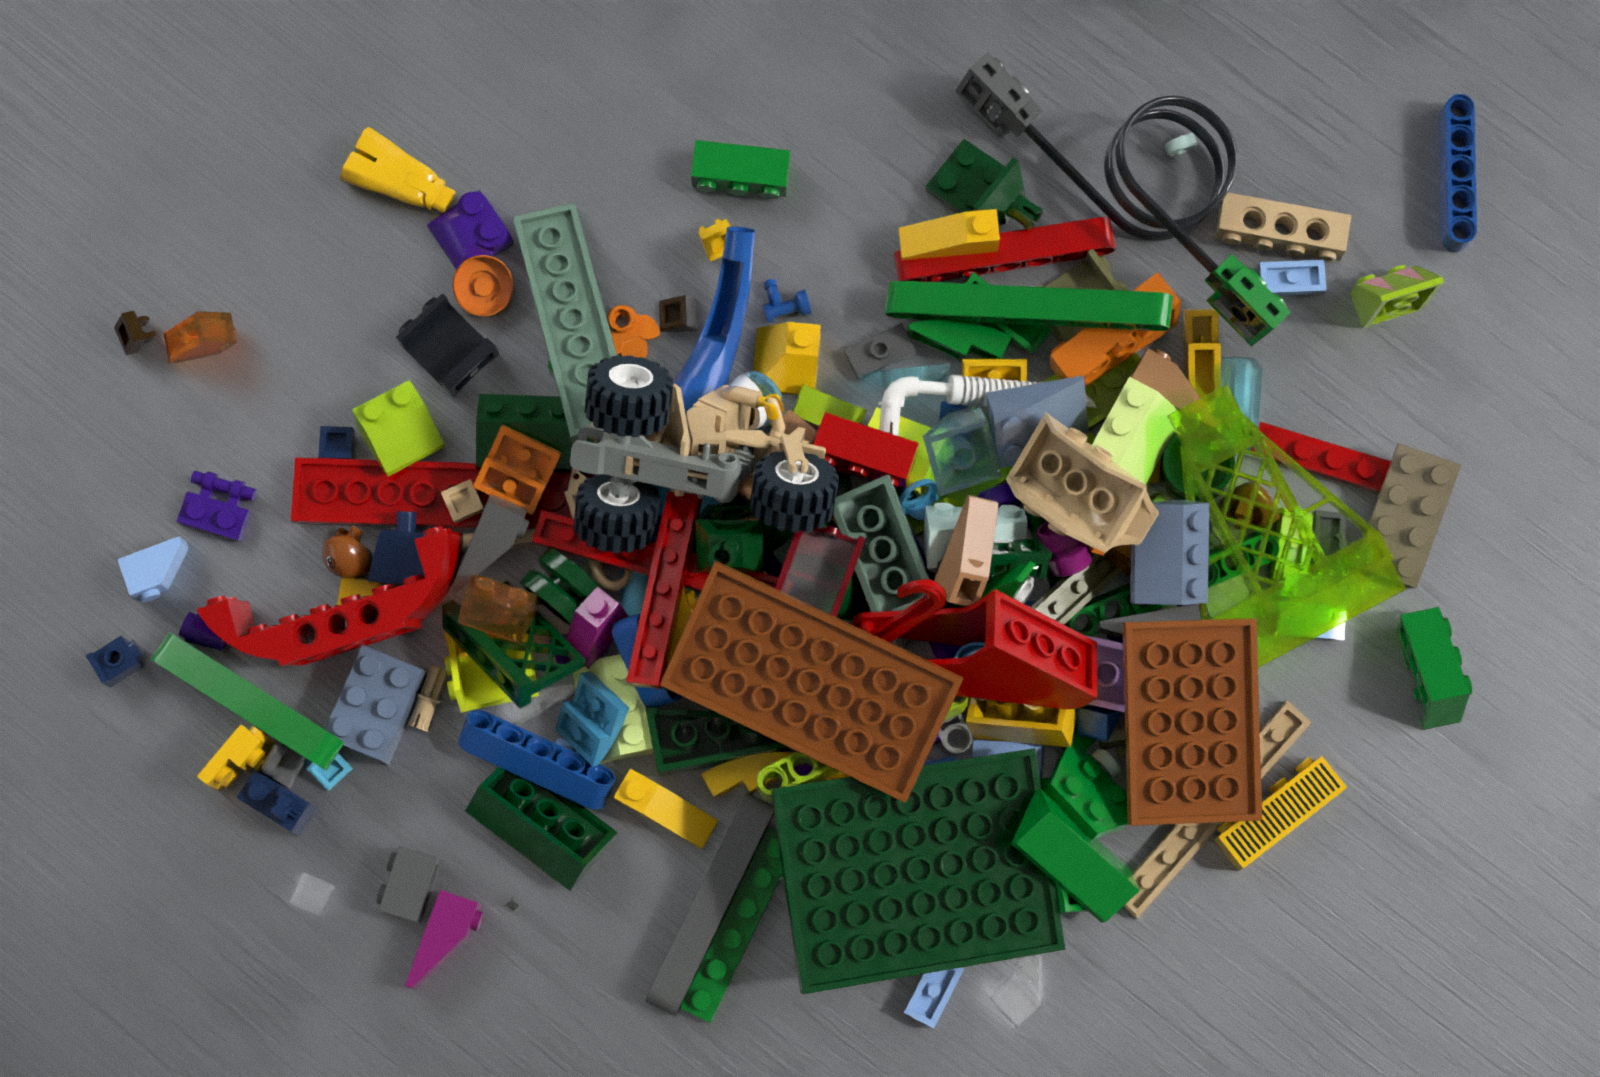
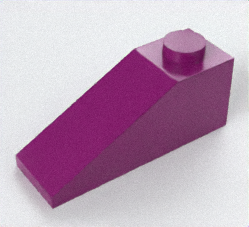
M443 890L439 891L406 981V987L417 989L471 936L473 930L478 931L484 916V912L480 911L482 906L480 903Z

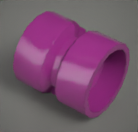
M1048 521L1037 529L1038 539L1052 552L1048 566L1053 576H1070L1081 572L1091 564L1092 558L1087 544L1068 535L1062 536L1055 533L1048 527Z

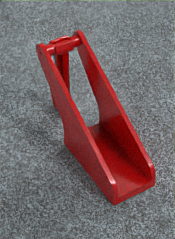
M928 579L910 581L898 588L897 596L899 598H904L913 593H925L927 595L903 611L864 612L853 617L852 625L888 642H892L897 638L959 646L976 641L985 643L983 648L967 657L928 660L964 677L956 696L1068 710L1080 708L1097 698V642L996 589L967 607L942 608L946 603V592L939 583Z

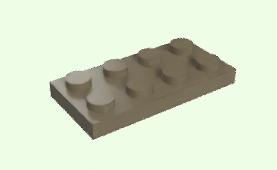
M1397 443L1353 566L1417 588L1461 464Z

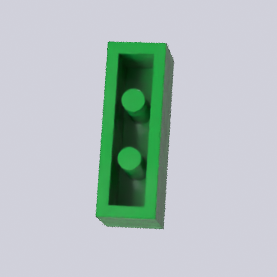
M695 140L691 170L692 186L697 187L698 190L703 192H715L716 189L729 190L730 194L744 196L747 193H757L766 199H778L779 196L786 197L791 153L790 150Z

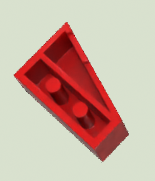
M826 412L823 415L813 445L826 449L825 460L837 472L871 480L890 475L894 488H898V486L906 488L919 452L918 442Z

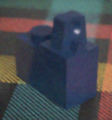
M255 769L236 797L299 836L317 809L313 804Z

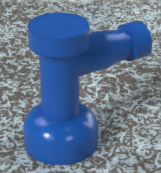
M769 279L764 282L769 303L764 304L763 307L768 323L774 322L776 317L797 311L803 316L812 314L805 289L797 291L794 299L782 302L776 280Z

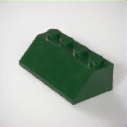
M479 394L476 416V469L481 470L501 426L505 425L562 452L554 472H572L570 457L574 442H571L559 396ZM586 439L588 442L594 443L593 439Z
M500 767L478 786L465 812L569 891L588 873L618 833L584 806Z

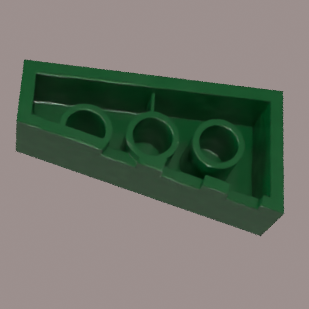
M646 707L656 766L660 777L717 766L737 758L763 753L790 751L788 746L713 710L696 711Z

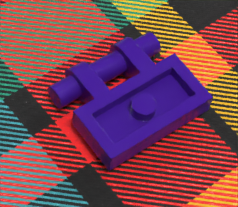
M194 471L191 476V483L201 485L200 494H195L187 491L176 522L187 527L241 542L251 512L239 506L242 498L254 501L257 489L248 487L245 482L236 479L232 482L218 478V474L207 471L206 474ZM217 490L229 494L227 503L212 499L214 491Z

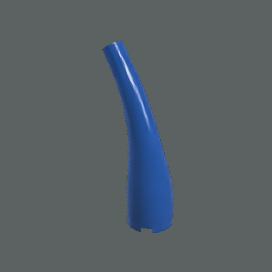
M727 227L721 270L712 307L692 353L673 381L674 384L681 388L685 414H687V411L693 407V404L699 398L728 384L748 304L755 242L754 229Z

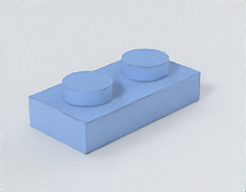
M1324 260L1260 262L1258 265L1259 276L1265 281L1267 288L1279 296L1325 294Z
M961 967L923 974L904 1014L934 1029L965 968Z

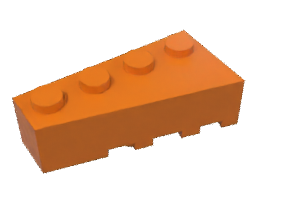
M1159 272L1155 273L1133 291L1162 292L1173 296L1170 329L1167 331L1084 327L1069 341L1059 343L1051 352L1050 368L1059 379L1083 375L1085 387H1087L1178 325L1181 300Z

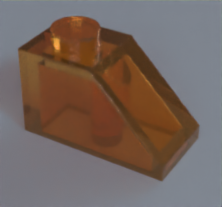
M197 311L164 333L169 363L173 364L220 354L237 343L236 330L233 326L231 313Z

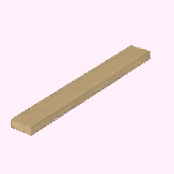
M1287 700L1260 729L1261 779L1312 723ZM1223 822L1175 824L1132 872L1140 891L1123 907L1137 919Z

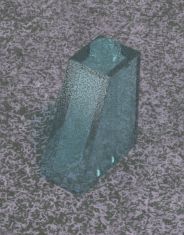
M1222 356L1220 434L1225 437L1233 450H1247L1248 445L1257 446L1263 368L1255 358Z

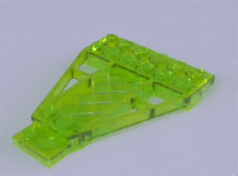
M1228 385L1167 415L1182 444L1180 446L1185 498L1188 501H1195V494H1197L1202 502L1209 503V516L1225 546L1221 553L1208 560V566L1226 556L1231 557L1249 590L1247 598L1211 617L1207 612V603L1198 604L1201 620L1257 618L1258 668L1406 590L1392 563L1394 558L1380 531L1370 526L1259 431L1257 425L1242 413ZM1253 446L1256 452L1247 449ZM1238 454L1234 470L1217 465ZM1244 455L1261 460L1256 477L1239 472ZM1273 455L1321 495L1322 499L1301 509ZM1210 469L1205 483L1200 473ZM1264 469H1266L1272 482L1262 479ZM1215 470L1232 475L1227 492L1210 487ZM1238 477L1254 482L1250 499L1233 494ZM1260 484L1276 489L1272 506L1255 501ZM1211 493L1225 497L1221 512ZM1280 498L1282 499L1287 511L1277 508ZM1231 499L1248 504L1243 522L1226 517ZM1329 502L1363 532V536L1326 556L1305 515ZM1253 506L1270 511L1265 529L1248 524ZM1276 513L1292 518L1287 536L1271 531ZM1226 522L1241 526L1237 542ZM1296 528L1300 533L1303 541L1293 538ZM1246 529L1263 533L1258 551L1242 546ZM1269 536L1285 540L1280 558L1264 553ZM1291 543L1307 547L1303 565L1286 560ZM1242 552L1256 556L1253 570H1251ZM1311 557L1314 560L1312 564H1310ZM1262 558L1279 563L1274 581L1257 575ZM1285 565L1299 569L1295 573L1281 579ZM1258 581L1270 584V586L1261 589Z

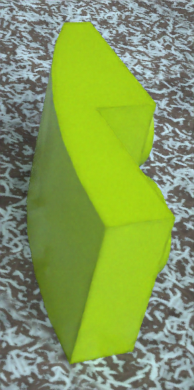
M804 384L792 410L801 419L819 426L825 412L862 424L867 412L864 408Z

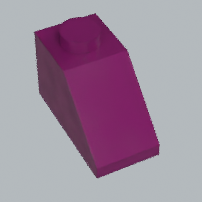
M596 587L575 610L566 639L586 659L585 667L587 669L594 664L614 641L612 635L614 622L629 617L620 603L599 587Z

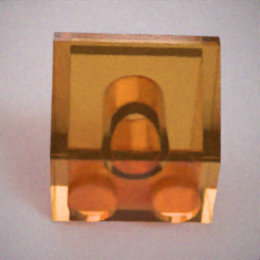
M474 574L463 594L458 623L521 644L542 600L538 595Z

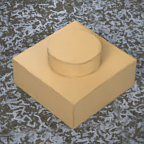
M471 479L441 492L455 524L484 510L478 493L473 488L474 484Z

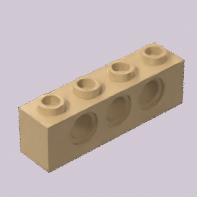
M1227 193L1220 202L1214 238L1222 239L1223 243L1229 245L1246 243L1262 251L1279 249L1284 250L1290 256L1301 257L1306 254L1317 256L1318 260H1324V262H1335L1336 260L1340 261L1346 252L1352 215ZM1247 218L1253 219L1258 224V228L1250 229L1246 227L1243 220ZM1275 225H1285L1290 233L1287 235L1278 233ZM1306 231H1317L1321 236V240L1310 239Z

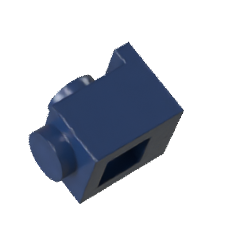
M119 636L94 653L91 652L86 655L100 681L110 688L144 667L139 657L143 656V653L133 639L128 641L123 636ZM119 653L120 660L117 663H111L110 658Z

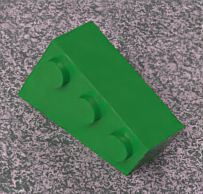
M1439 607L1400 615L1397 633L1407 670L1411 669L1417 685V689L1412 690L1414 699L1422 700L1425 712L1424 718L1420 720L1422 730L1460 723L1469 695L1472 694V684L1469 676L1463 675L1461 653L1457 646L1453 647L1450 638L1452 630L1448 618H1443Z

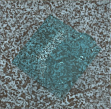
M944 363L880 370L883 393L892 382L901 377L914 376L922 381L942 382L951 371V364ZM906 396L905 401L913 400V396Z

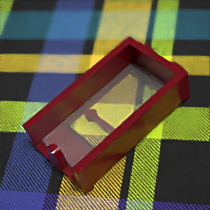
M828 525L826 528H813V531L795 532L775 589L837 617L862 551L865 538L861 536L858 539L839 533V529Z

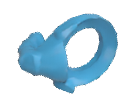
M922 479L912 483L907 488L903 487L901 489L899 501L905 515L909 514L914 520L924 521L925 506H930L938 500V495L936 494L937 485L934 481ZM920 486H927L921 496L913 499L914 489Z

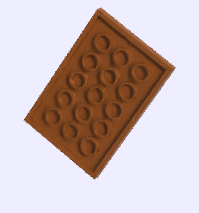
M1257 618L1122 622L1128 825L1262 820Z

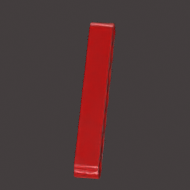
M1096 217L1033 227L1031 230L1021 229L999 233L998 252L902 260L901 250L894 252L898 281L942 282L967 278L973 272L979 276L1085 259L1087 252L1091 249L1098 256L1100 254L1104 256L1115 252L1116 246L1110 218Z

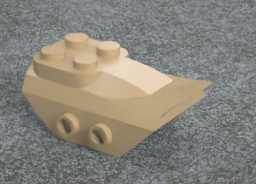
M1045 412L1006 478L1014 496L1024 503L1023 508L1028 513L1049 522L1048 527L1055 533L1062 536L1068 535L1104 553L1115 546L1141 544L1159 515L1158 510L1149 498L1147 485L1112 461L1113 455L1099 446L1094 448L1086 442L1088 437L1075 428L1068 429Z

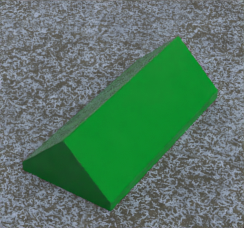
M1036 789L1011 844L1101 923L1107 922L1140 891L1130 868L1098 839L1091 840L1042 789Z

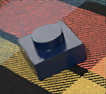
M320 426L318 458L353 459L355 429L353 427Z

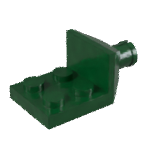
M966 139L961 141L925 186L928 193L957 213L997 209L998 225L1006 224L1011 218L1022 224L1027 230H1031L1035 226L1032 221L1038 222L1043 214V208L1036 206L1025 197L1023 179L1017 159L1013 157L1004 166Z
M707 505L695 520L697 572H710L714 562L718 561L741 573H763V531L767 527L764 524V520H759L755 516V512L751 511L750 505Z

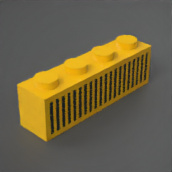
M1309 756L1294 768L1298 774L1287 781L1285 777H1282L1268 788L1272 794L1262 801V820L1224 822L1217 828L1220 835L1213 840L1238 871L1248 866L1347 788L1323 756L1315 761Z

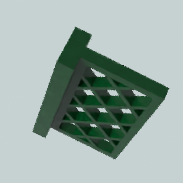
M507 580L460 605L454 600L442 605V628L520 709L531 703V695L585 667L586 659ZM504 594L512 600V605L493 603L494 599ZM473 610L486 611L485 619L471 618L467 613ZM491 612L509 614L508 622L490 620ZM514 615L528 616L532 620L531 625L513 623ZM487 629L506 631L504 639L489 637L486 634ZM510 632L529 634L528 642L509 640ZM533 636H548L552 640L551 645L532 643ZM507 649L525 651L524 659L510 658L506 654ZM530 652L549 654L548 661L528 660ZM553 655L568 656L571 659L567 664L552 663ZM526 669L545 671V675L532 681L526 675Z

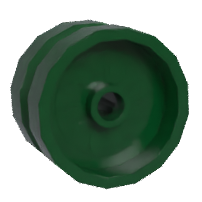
M1203 427L1184 429L1171 439L1161 456L1159 474L1161 485L1168 495L1175 500L1210 503L1221 495L1233 476L1235 467L1233 449L1225 437L1213 429ZM1198 463L1202 468L1197 470L1193 466Z
M548 547L538 560L541 568L550 578H547L539 571L529 570L519 583L550 612L571 626L574 612L580 606L573 598L575 597L583 602L599 586L576 563L564 557L553 548Z

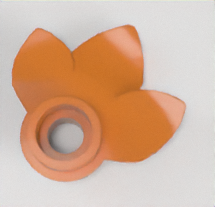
M615 306L606 316L617 355L646 358L648 354L646 340H652L661 335L659 327L653 318L648 315H638L629 306ZM624 317L628 319V323L626 326L620 327L616 324L617 320Z

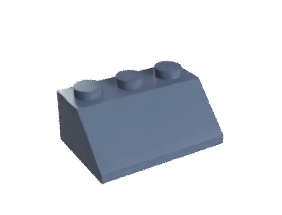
M1188 500L1152 502L1159 515L1142 543L1131 545L1130 603L1161 605L1208 603L1209 503Z

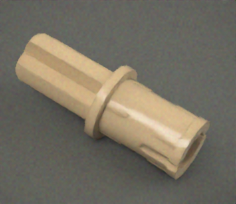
M436 665L430 666L421 693L416 694L419 698L410 722H408L409 726L428 732L437 704L441 705L439 698L448 676L446 669Z

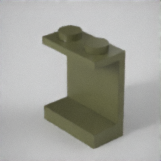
M1093 249L1087 252L1084 261L1045 286L1053 288L1129 291L1121 280L1116 281L1110 273L1111 266L1107 259L1101 254L1098 256ZM1049 326L1052 328L1051 333L1059 343L1069 341L1084 328Z

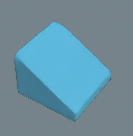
M339 752L327 771L307 758L303 761L305 762L304 766L328 791L353 769Z

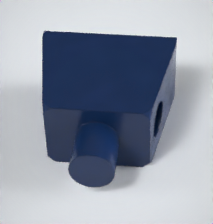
M397 511L396 530H380L368 576L369 582L404 584L403 579L420 574L425 577L415 544V539L424 537L423 532L416 531L417 512Z

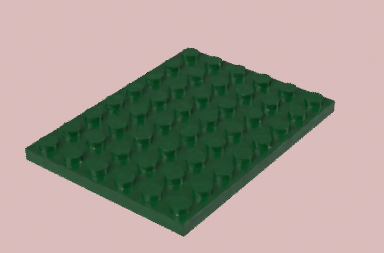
M1035 748L924 765L906 803L851 776L770 789L801 994L1066 950L1056 883L1011 844L1036 789H1041Z

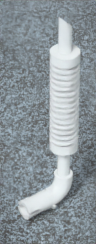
M950 375L947 383L922 381L914 376L901 377L889 385L884 392L882 402H878V405H881L879 430L899 436L901 407H904L906 396H917L918 393L944 395L947 398L948 404L987 407L986 393L1038 383L987 379L984 377L975 378L973 376L962 377L961 375ZM1086 395V407L1097 408L1094 402Z

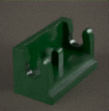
M1039 539L994 540L988 581L991 580L992 575H997L1029 561L1036 564L1029 576H1036L1037 574V580H1044L1052 552Z

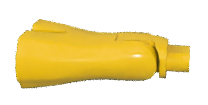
M368 126L363 130L355 145L356 152L352 151L342 167L340 175L342 182L383 194L412 206H426L428 210L435 208L443 213L447 211L456 195V191L445 186V180L440 179L431 168L407 154Z

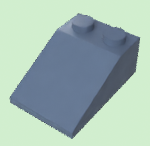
M1083 375L986 393L991 445L999 468L1014 466L1045 412L1068 429L1075 428L1084 434L1088 433Z

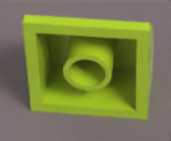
M410 380L352 409L358 431L387 477L445 447L424 401Z

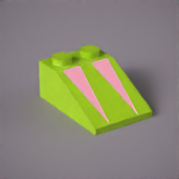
M1400 265L1388 270L1387 275L1376 278L1375 274L1357 280V284L1350 292L1361 325L1363 328L1423 310L1444 284L1442 276L1417 265L1410 268Z

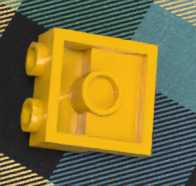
M240 724L197 777L206 785L220 792L224 788L229 789L240 776L238 771L241 768L251 774L254 769L257 771L262 770L261 766L275 741L254 725L248 729Z

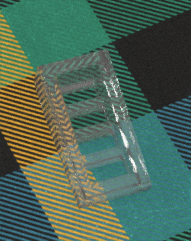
M567 684L540 690L539 696L531 697V703L521 709L513 701L509 702L513 724L517 726L522 725L560 705L562 702L573 698L576 691L575 686Z

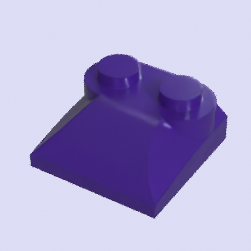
M480 190L465 193L460 197L456 205L427 225L456 270L464 261L471 257L479 255L495 257L515 244L504 223Z

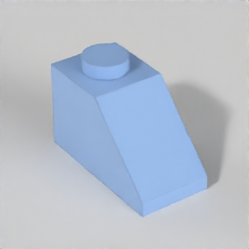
M178 536L117 559L129 595L137 601L149 602L159 598L161 592L168 590L189 549L187 542Z

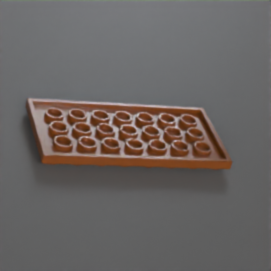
M716 561L712 566L660 685L906 803L964 677Z

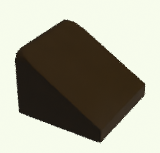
M683 295L659 301L660 332L699 330V303L697 299Z

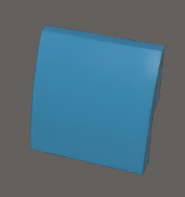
M592 671L580 673L573 700L562 702L555 730L592 767L597 766L615 742L626 719L629 707Z

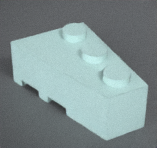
M936 503L934 506H925L923 546L927 568H937L938 561H942L963 507H953L949 503ZM1015 505L1000 506L997 512L994 540L1026 539L1027 518L1025 510Z

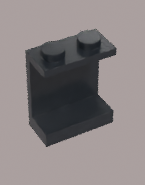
M443 293L438 298L433 297L428 300L422 307V313L416 319L406 321L400 327L399 335L396 336L400 346L452 398L463 390L499 355L497 347L488 338L485 339L450 305L448 298Z

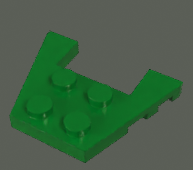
M1077 718L1071 747H1064L1044 791L1093 840L1128 826L1127 794L1110 778L1099 763L1093 760L1086 752L1098 739L1078 735Z

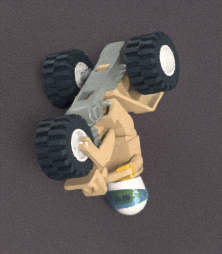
M628 355L612 356L610 359L604 358L600 360V363H595L588 372L585 413L587 419L592 423L591 425H583L580 428L578 440L573 443L571 448L570 465L577 471L596 474L594 478L588 477L584 480L583 484L579 485L574 515V531L578 533V538L581 541H586V545L590 547H596L604 552L630 553L634 552V549L641 550L645 548L646 544H651L653 537L656 536L660 496H658L656 488L651 487L652 484L669 488L675 493V496H684V491H686V493H696L699 499L706 495L714 497L718 502L728 503L736 497L739 482H745L749 475H754L750 508L752 512H755V516L759 520H764V524L770 527H777L778 530L810 532L813 531V528L820 529L824 527V524H828L831 521L834 513L839 476L836 474V469L825 460L826 449L821 446L809 444L810 441L804 440L806 428L798 427L790 435L784 434L785 424L781 412L785 410L782 395L772 379L760 372L751 371L739 375L729 386L723 385L702 396L687 411V414H685L681 388L673 383V377L669 374V371L665 367H660V364L655 361ZM771 423L770 436H767L761 430ZM589 437V439L594 440V443L588 442L586 439Z

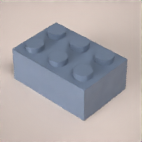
M362 645L325 730L345 742L342 747L389 766L419 698L416 694L421 693L427 673L421 668Z

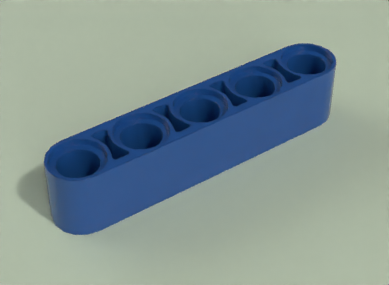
M1465 94L1451 96L1439 115L1441 241L1447 250L1455 253L1465 250L1477 233L1475 106L1472 99ZM1450 108L1459 109L1463 117L1453 115ZM1451 138L1461 140L1464 147L1460 148L1453 145ZM1457 168L1461 170L1464 178L1456 177L1451 169ZM1452 199H1460L1464 203L1465 208L1461 209L1454 206ZM1452 229L1461 230L1465 234L1466 239L1455 237Z
M472 710L467 713L458 740L459 746L463 750L587 808L599 810L606 806L616 780L615 774L611 769L601 764L592 767L580 754L486 711Z

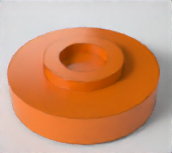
M479 255L467 259L458 267L453 278V293L456 301L466 312L478 317L493 316L501 312L509 304L514 291V282L510 270L502 261L492 256Z

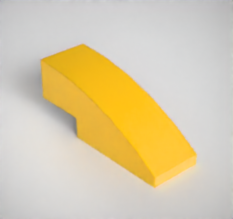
M1214 308L1183 309L1185 377L1207 408L1221 407L1219 314Z
M772 752L737 758L701 773V776L715 800L743 784L749 794L752 795L759 791L757 778L760 771L766 766L795 752ZM773 777L769 778L765 781L763 786L766 787L767 785L773 783L778 779Z

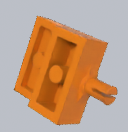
M502 425L473 488L527 509V513L533 515L562 452Z

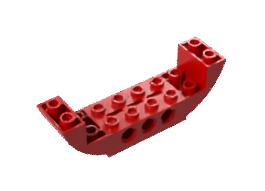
M442 526L423 531L424 537L415 539L425 577L422 574L403 579L404 585L392 587L391 584L374 588L372 589L373 595L360 597V594L342 598V605L330 607L329 604L320 605L309 609L311 615H288L278 619L279 625L267 626V624H261L256 626L249 601L237 600L236 596L226 598L223 595L206 600L207 606L198 608L197 613L218 637L241 652L259 658L278 660L280 666L301 667L361 648L362 645L368 646L422 629L421 622L439 606L448 594L457 576L462 558L463 533L451 531V528L443 529Z

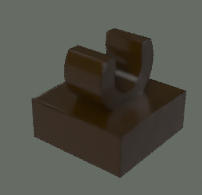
M134 310L122 313L114 326L126 355L138 353L143 343L151 342L156 335L155 331L144 332L142 330V327L146 326L150 319L148 316L137 318Z

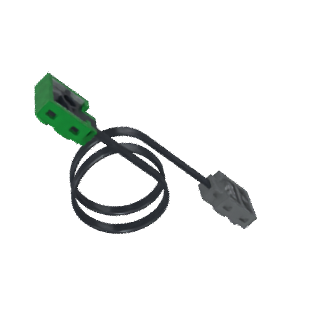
M987 52L968 70L955 92L998 136L1007 128L1018 138L1025 132L1103 213L1124 232L1148 241H1163L1176 238L1210 273L1204 281L1215 292L1206 301L1251 347L1274 330L1291 313L1286 307L1284 300L1279 295L1272 293L1267 288L1265 281L1254 270L1248 269L1245 265L1243 266L1233 254L1218 266L1186 233L1199 224L1224 199L1232 186L1237 171L1238 156L1234 138L1226 124L1211 109L1196 100L1183 96L1155 98L1140 106L1111 139L1104 160V173L1107 185L1115 200L1131 217L1147 226L1168 230L1163 232L1148 231L1127 221L1032 125L1042 114L1043 110L1032 100L1027 88L1016 77H1011L1006 72V68L1000 60L993 58ZM1160 106H1179L1191 110L1204 118L1217 131L1226 148L1228 170L1225 182V167L1222 153L1214 138L1203 126L1189 116L1177 111L1150 109ZM1150 119L1170 120L1186 127L1203 142L1214 163L1215 185L1212 196L1202 211L1187 218L1173 220L1141 188L1131 174L1125 157V140L1130 127ZM1114 151L1117 168L1123 182L1153 216L1136 207L1120 188L1113 167Z

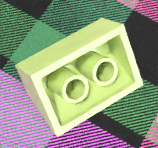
M1129 377L1092 446L1094 448L1099 446L1113 455L1112 461L1146 485L1183 415L1158 391Z
M621 654L597 659L589 669L583 667L573 673L575 688L577 687L580 673L592 671L629 707L626 719L615 742L599 764L653 754L654 750L646 706L641 701L635 686H631L626 682L628 670Z

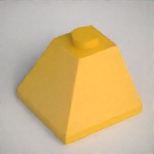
M785 322L758 327L753 372L771 379L778 389V394L799 395L803 384L815 389L821 325Z

